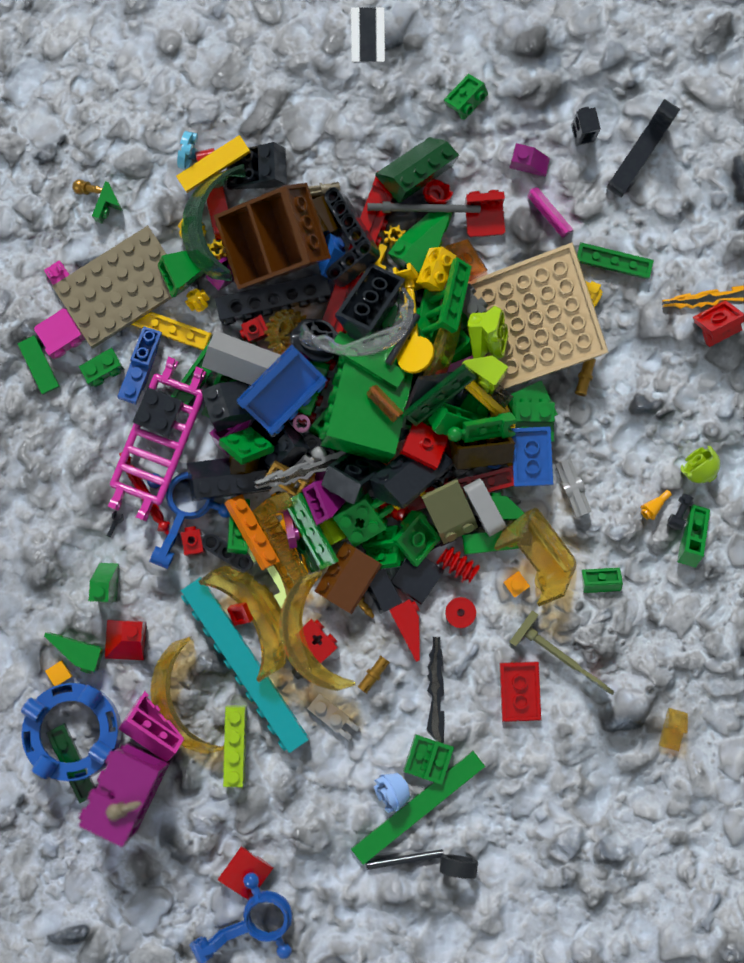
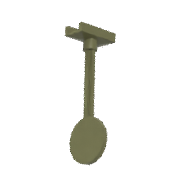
M532 610L509 643L516 647L525 637L530 641L533 640L570 668L579 671L601 689L613 695L615 692L610 687L582 669L576 661L537 634L538 631L532 627L536 622L538 614Z

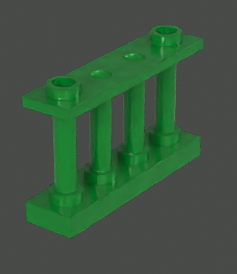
M456 257L453 259L446 282L447 285L443 291L424 289L419 310L421 317L417 322L418 336L427 338L430 342L433 332L442 327L451 333L458 331L472 267L460 258Z

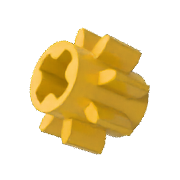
M390 225L389 232L384 231V235L387 236L384 239V243H389L391 249L406 230L401 231L400 225L397 227ZM392 234L398 236V239L395 240V238L392 237Z
M213 239L211 245L207 244L210 251H206V254L211 256V262L227 256L222 240L217 242ZM217 248H219V254L215 253Z
M195 288L187 293L186 297L188 300L185 303L191 311L201 312L208 307L207 301L210 298L203 289L199 291L198 288Z

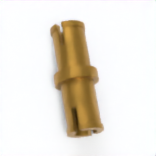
M593 358L583 362L581 372L578 373L579 380L575 391L576 395L587 396L589 383L593 380L592 372L596 359Z
M380 655L373 667L366 671L367 675L357 687L367 694L374 683L380 680V675L390 662Z

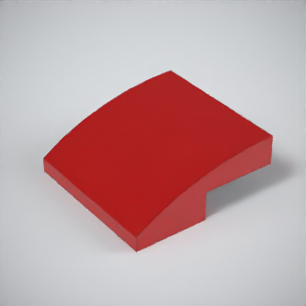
M241 846L217 880L249 900L253 893L251 889L246 888L244 885L245 875L255 873L259 878L258 887L260 888L274 867Z

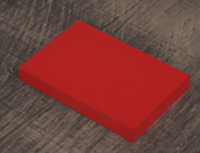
M539 662L499 663L502 722L541 721Z

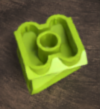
M493 306L486 313L470 314L468 331L473 359L484 357L488 352L496 359L504 357L508 341V326L505 324L504 311L497 306Z

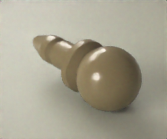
M133 801L127 804L123 802L111 804L106 810V815L110 820L116 821L121 817H125L127 812L136 810L141 806V802Z

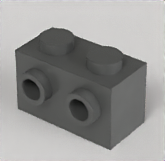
M470 283L467 286L462 312L468 319L472 313H486L488 311L486 309L488 304L482 297L480 299L476 297L475 293L477 291Z

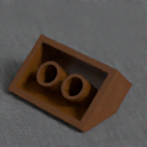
M344 542L336 554L339 561L328 567L314 592L352 614L382 564Z

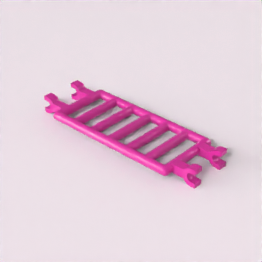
M169 356L163 374H154L149 388L156 390L160 382L197 396L193 407L183 404L181 411L189 414L186 424L176 421L173 427L176 430L182 431L179 442L143 430L141 426L133 424L110 481V486L116 490L108 507L119 511L125 493L141 498L144 501L136 518L146 522L153 503L161 505L204 400L199 388L207 372L202 368L196 367L190 385L173 380L171 378L179 362ZM137 435L175 449L172 459L169 460L134 447ZM130 453L168 467L164 478L127 465L126 462ZM124 471L161 485L157 496L120 483L119 479L122 472Z

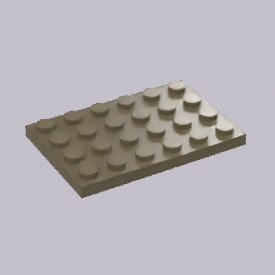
M148 225L52 286L92 349L172 299L157 266L161 256L166 255V252Z

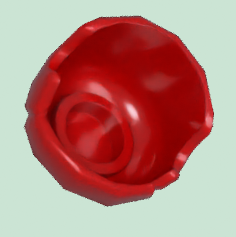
M437 179L428 182L423 189L424 198L429 204L446 205L453 195V192L450 191V185Z

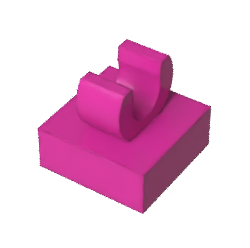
M60 260L44 269L53 285L70 275Z

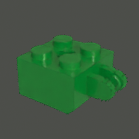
M367 492L355 504L345 502L333 515V519L352 545L356 547L387 529L388 520L385 516L391 513L394 507L390 504L379 509L378 507L385 502L378 499L373 500Z

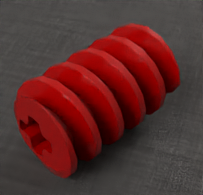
M452 546L449 549L446 547L436 564L438 565L443 562L442 569L449 566V574L456 571L455 578L462 575L461 582L469 580V584L478 572L480 565L477 564L472 567L473 560L466 563V555L460 558V551L454 554L455 547Z

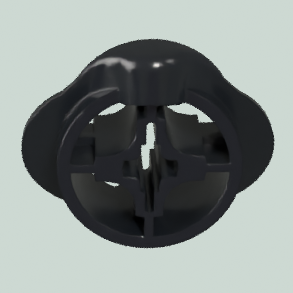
M304 319L290 333V343L307 360L324 363L332 360L336 355L329 348L338 332L334 330L331 324L324 320Z

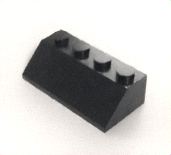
M370 263L335 314V317L351 338L365 345L370 343L401 296L405 279Z
M443 452L438 468L433 470L400 454L370 479L375 499L404 509L454 466V462Z
M260 457L258 469L248 474H230L229 458L186 463L192 501L267 492L272 489L271 486L258 489L255 487L271 482L268 480L258 484L255 483V481L265 478L269 471L262 457Z

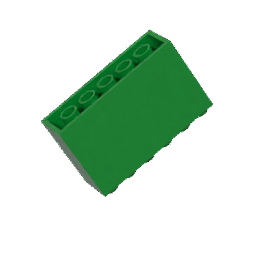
M376 333L368 345L359 343L387 359L398 339ZM339 356L336 366L338 370L332 382V385L335 386H333L328 398V403L331 404H329L328 409L325 411L323 421L326 422L319 434V439H322L320 446L388 464L396 453L404 414L395 422H392L367 396V392L372 386L378 385L404 412L414 373L407 372L396 390L342 356ZM396 358L393 364L401 368Z

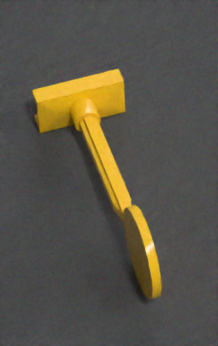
M411 263L407 264V269L399 271L396 267L393 268L394 274L405 279L404 290L407 298L408 322L413 313H416L415 291L423 289L422 286L416 283L419 273ZM417 324L397 356L398 365L408 373H419L425 370L434 358L435 350L433 344L427 338L418 336Z

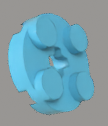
M188 131L183 133L180 144H182L181 151L178 150L177 166L183 170L192 166V159H196L195 152H197V148L194 147L198 140V133Z

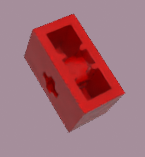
M311 619L294 636L321 664L338 648L336 645L338 641L331 633L327 635L323 631L325 627L318 619L315 621ZM314 635L322 636L321 645L313 643Z

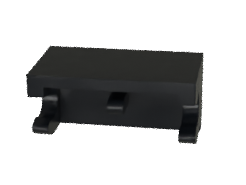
M386 570L378 571L367 590L379 613L382 614L401 604L402 601Z

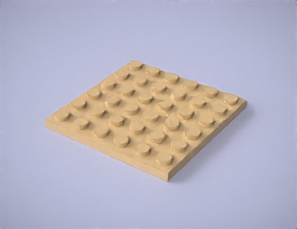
M573 243L468 282L477 291L475 293L478 299L482 297L488 304L487 310L497 306L504 311L505 324L508 326V341L504 357L498 360L507 365L508 370L505 378L498 386L499 391L609 353Z

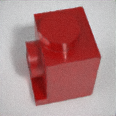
M258 315V317L241 324L242 330H240V334L244 341L248 340L251 344L270 336L262 315ZM255 326L257 330L255 332H251L250 328Z
M196 526L184 528L185 532H181L184 555L189 556L206 552L202 545L203 536L201 529H196ZM193 536L195 542L190 544L188 539Z

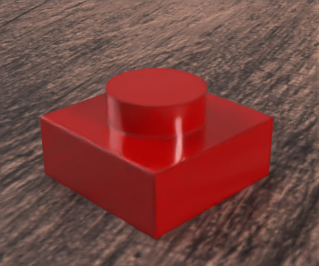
M246 602L230 605L227 608L234 626L250 623L253 620Z

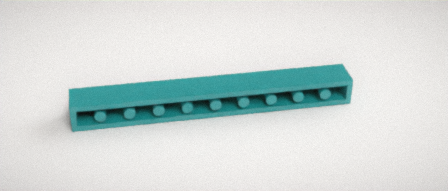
M200 577L181 590L183 593L181 595L182 600L186 605H191L194 610L192 611L194 618L197 621L201 620L204 625L202 628L208 638L210 636L215 641L213 644L214 648L219 654L223 653L226 658L224 660L229 670L233 668L237 674L234 676L240 686H245L247 689L245 694L251 702L255 701L258 706L256 709L262 719L264 717L269 722L267 727L273 735L277 734L280 739L278 743L283 751L287 750L291 753L307 742L309 736L204 579Z

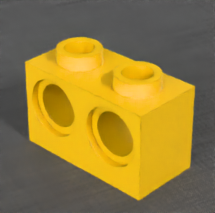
M443 247L429 248L416 283L429 291H443L449 276L451 263L457 255Z

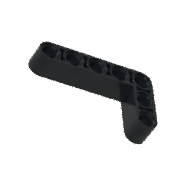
M666 99L662 101L649 124L606 186L608 190L621 198L623 197L675 119L680 108Z
M331 187L325 193V201L353 248L327 269L326 275L337 286L345 287L362 274L370 263L374 264L379 259L380 250L349 199L340 190Z

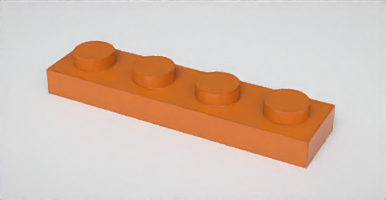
M241 494L227 500L224 504L261 570L263 571L280 562L244 496Z

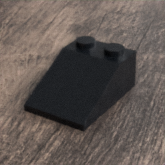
M452 372L418 377L404 411ZM462 389L447 401L446 404L461 408L464 399L469 393L468 390Z
M241 381L219 383L201 390L211 423L217 432L254 419L245 408L243 409L237 403V399L251 385Z
M347 453L327 467L321 486L327 488L329 492L342 497L346 502L355 504L372 488L370 479L387 465L379 461Z

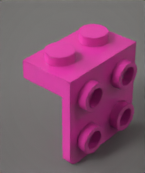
M61 309L34 328L46 347L45 351L53 359L62 357L68 350L79 346L85 340L82 332L66 309Z

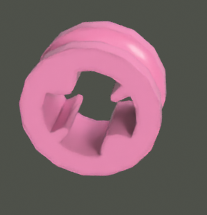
M298 415L294 418L293 427L296 431L304 433L309 430L311 423L307 416ZM299 419L301 421H303L304 419L307 421V423H305V425H307L305 428H298L296 426L298 425L297 421Z

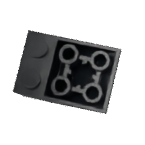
M275 142L249 147V154L227 167L228 190L274 188L287 185L286 148Z
M257 420L250 426L274 445V452L262 457L269 469L274 461L290 468L310 450L302 435L287 421L283 424L284 428L279 433H274L273 435H270Z

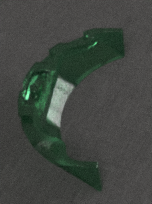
M244 164L222 171L205 180L192 193L184 208L181 232L185 249L196 266L212 279L232 281L231 270L214 257L206 244L202 230L204 205L211 191L222 187L227 178L232 176L245 177Z

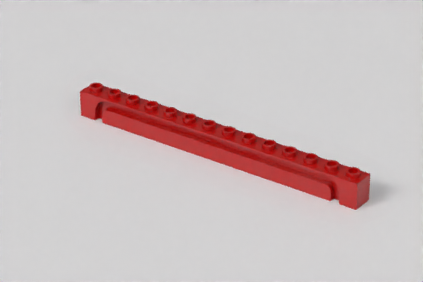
M375 176L360 219L379 248L382 239L379 236L381 230L385 231L388 220L385 219L388 213L367 211V203H382L383 201L391 202V204L395 203L392 202L394 198L392 194ZM350 244L348 251L353 248L352 244ZM363 273L345 287H339L335 284L322 320L331 324L338 333L341 331L346 334L347 332L337 320L335 314ZM335 356L332 360L325 362L330 364L326 375L327 381L325 382L326 386L324 389H327L330 378H328L329 371H333L335 368ZM322 390L311 416L305 415L309 418L311 424L315 422L317 416L314 413L317 406L320 407L324 397L321 395ZM300 419L297 421L298 425L304 427L307 426L305 425V423H307L305 419L303 421H301Z

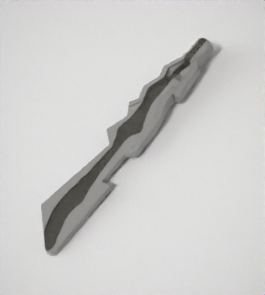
M342 451L320 457L321 461L312 464L303 462L290 467L286 471H276L261 480L255 481V487L257 489L265 486L275 488L280 484L286 486L290 482L295 483L298 479H308L310 473L326 471L330 464L347 453Z

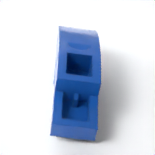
M143 326L130 359V366L118 393V399L137 404L142 390L144 391L162 332Z

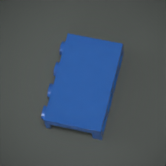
M291 345L237 399V403L243 409L245 408L270 435L277 434L284 428L283 424L288 419L292 420L298 414L297 410L302 405L306 406L312 400L311 396L316 391L320 392L326 386L325 382L327 379Z

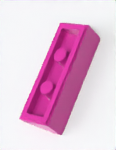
M532 188L529 191L528 198L562 238L573 231L570 224L539 188Z

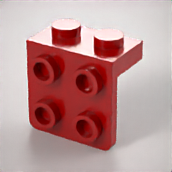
M490 190L488 193L473 191L466 194L465 205L481 206L480 213H466L469 237L498 236L505 233L504 191Z

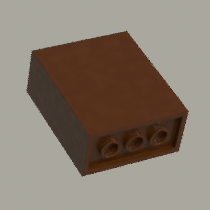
M307 183L282 186L214 215L216 227L218 228L238 290L261 285L331 259Z

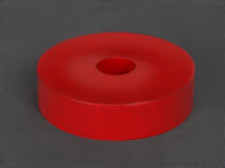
M457 597L447 604L445 616L452 626L465 628L474 622L476 608L469 599ZM459 609L464 610L463 616H458L457 611Z

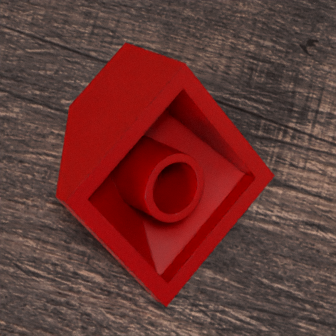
M107 620L105 659L144 660L146 622Z

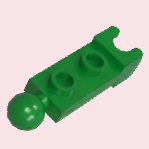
M507 412L498 414L496 417L463 422V429L456 426L451 427L447 432V436L452 442H457L462 438L465 443L495 437H513L516 433L512 431L510 425L516 424L517 419L512 413Z

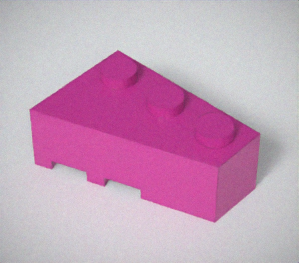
M144 691L136 700L118 729L167 762L176 754L184 738L170 720L164 718L160 713L161 709L151 702L148 698V693Z

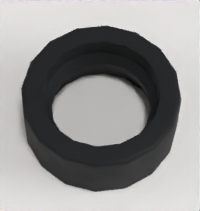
M452 854L441 856L440 873L462 879L476 878L477 860Z

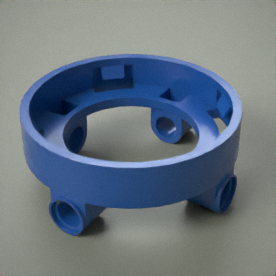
M65 683L54 686L43 692L36 699L29 698L21 709V713L25 715L22 725L23 748L28 760L34 766L31 771L43 779L52 778L59 781L88 779L105 769L108 765L106 759L109 753L119 748L122 732L118 729L121 725L118 710L109 697L89 684ZM67 701L81 702L90 707L96 714L100 725L99 740L92 746L88 756L73 763H64L52 758L44 749L41 741V726L45 716L52 708ZM107 712H112L114 715L111 717L113 728H116L114 732H110ZM87 768L88 774L84 771L81 773L74 774L75 777L68 776V772L80 771Z

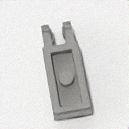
M320 693L307 708L350 742L353 737L342 729L343 725L347 723L357 732L361 729L349 719L348 715Z

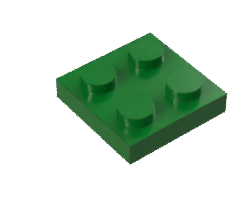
M252 427L219 439V446L241 465L274 452V445Z

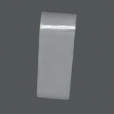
M481 478L463 487L489 537L507 528Z

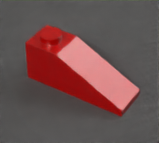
M408 599L389 611L417 662L420 660L419 616L417 614L420 609L415 601L411 602Z

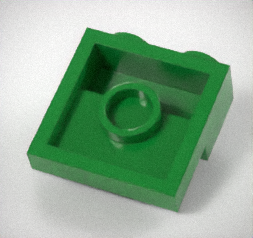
M521 398L520 402H516L517 423L515 428L551 427V442H554L555 402H551V399L547 398L539 399V402H531L530 398Z
M411 510L400 523L402 529L392 540L410 563L418 567L441 538L436 533V528L426 520L427 516L423 512Z

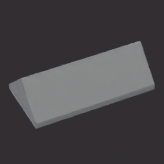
M215 330L208 345L202 367L252 385L281 355Z

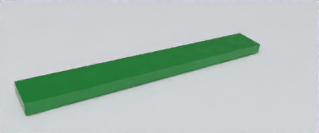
M471 751L446 771L442 785L435 782L431 783L354 845L351 850L364 865L486 766L476 753Z

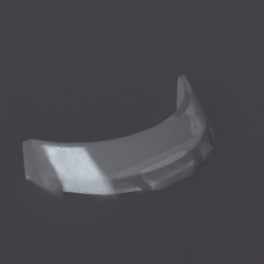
M404 287L400 288L397 300V316L393 326L349 344L340 345L331 337L324 335L315 336L305 324L301 325L299 339L313 348L340 355L365 356L379 353L398 343L407 333L413 319L414 300Z

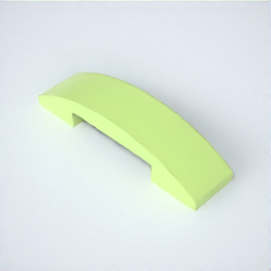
M248 547L247 552L249 553L253 562L256 563L257 561L254 555L252 554L250 548ZM273 565L267 568L280 590L274 597L282 611L286 612L288 611L287 591L280 573Z

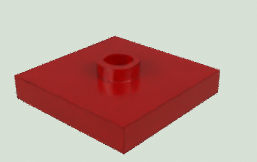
M422 422L417 426L412 423L400 453L436 470L447 444L448 436L435 433L432 427Z

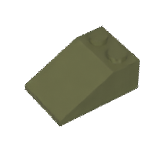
M457 479L421 496L443 544L452 542L456 538L478 528L475 517Z

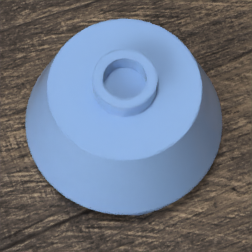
M382 774L374 780L377 783L374 786L377 798L386 804L385 811L388 813L394 810L398 811L410 799L409 786L400 774Z

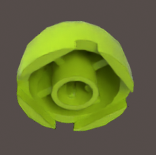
M707 446V449L700 447L693 451L685 459L688 461L685 466L681 465V472L694 483L711 482L717 477L721 463L718 454L711 446Z

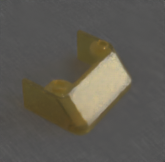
M537 508L530 509L502 531L494 548L496 551L506 546L512 548L517 545L537 571L534 582L536 587L542 592L537 604L542 606L565 596L576 569V560L543 514Z

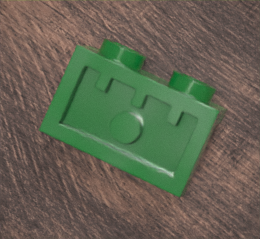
M468 73L445 97L444 103L458 112L462 120H465L486 99L488 91L484 82Z
M113 348L106 350L79 366L90 387L100 386L105 382L104 379L110 376L111 378L121 373L120 370L124 369Z

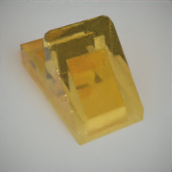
M668 708L659 746L679 751L683 733L687 734L688 713Z

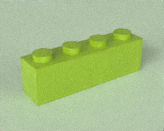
M227 705L225 707L223 787H243L245 785L247 705Z

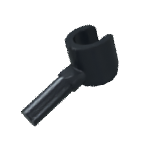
M117 510L112 513L113 522L106 535L108 537L112 536L118 523L124 521L123 514L120 519H115Z

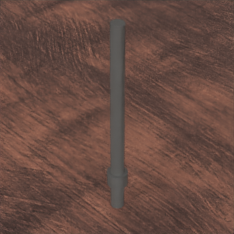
M383 201L382 203H367V211H382V213H390L391 211L480 213L481 206L391 204V202Z

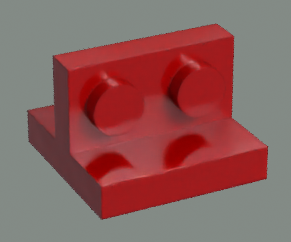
M725 300L693 316V320L702 329L705 344L711 347L742 331L741 323L744 322V313Z

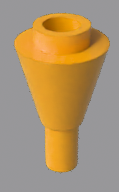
M666 490L659 497L641 505L643 517L654 520L664 502L672 496L671 492Z

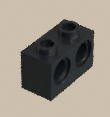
M583 107L576 112L571 124L576 146L595 142L601 130L595 107Z

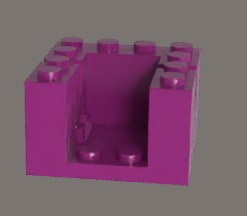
M131 742L126 743L125 746L121 745L120 748L109 753L106 759L108 765L105 771L101 770L96 780L99 782L96 790H91L87 798L90 802L86 808L82 809L78 817L81 820L78 825L79 827L122 848L137 833L171 763L170 761L165 762L154 753ZM133 801L141 802V806L136 810L127 812L125 817H121L116 821L110 820L106 815V810L111 804H118L120 802L127 804Z

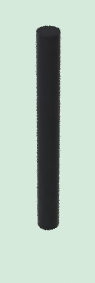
M440 849L366 862L367 870L436 859L441 858L444 855V851Z

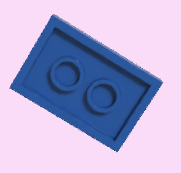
M551 427L512 428V431L516 433L512 437L515 442L513 458L514 487L553 485Z

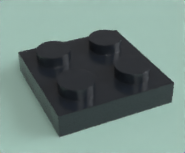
M148 387L133 419V423L169 438L184 402Z

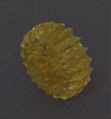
M283 309L280 312H276L274 316L269 318L270 322L265 325L269 329L264 332L268 335V338L264 341L270 342L267 348H273L274 353L282 355L291 346L290 337L284 335L291 333L296 328L294 324L297 326L307 316H301V311L295 312L294 309Z

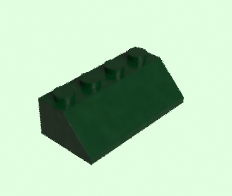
M429 137L378 171L375 176L398 203H401L423 188L428 182L453 167L459 154L448 141Z

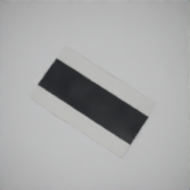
M383 7L351 8L352 62L385 61Z

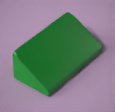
M620 568L583 569V593L621 591L623 581Z

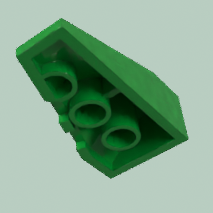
M429 212L405 232L388 253L394 263L403 269H407V264L411 263L416 271L420 273L429 248L441 247L443 243L441 240L442 236L447 231L453 212Z

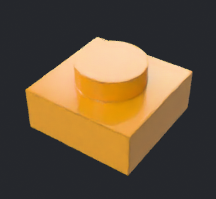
M519 571L503 582L514 598L530 587Z

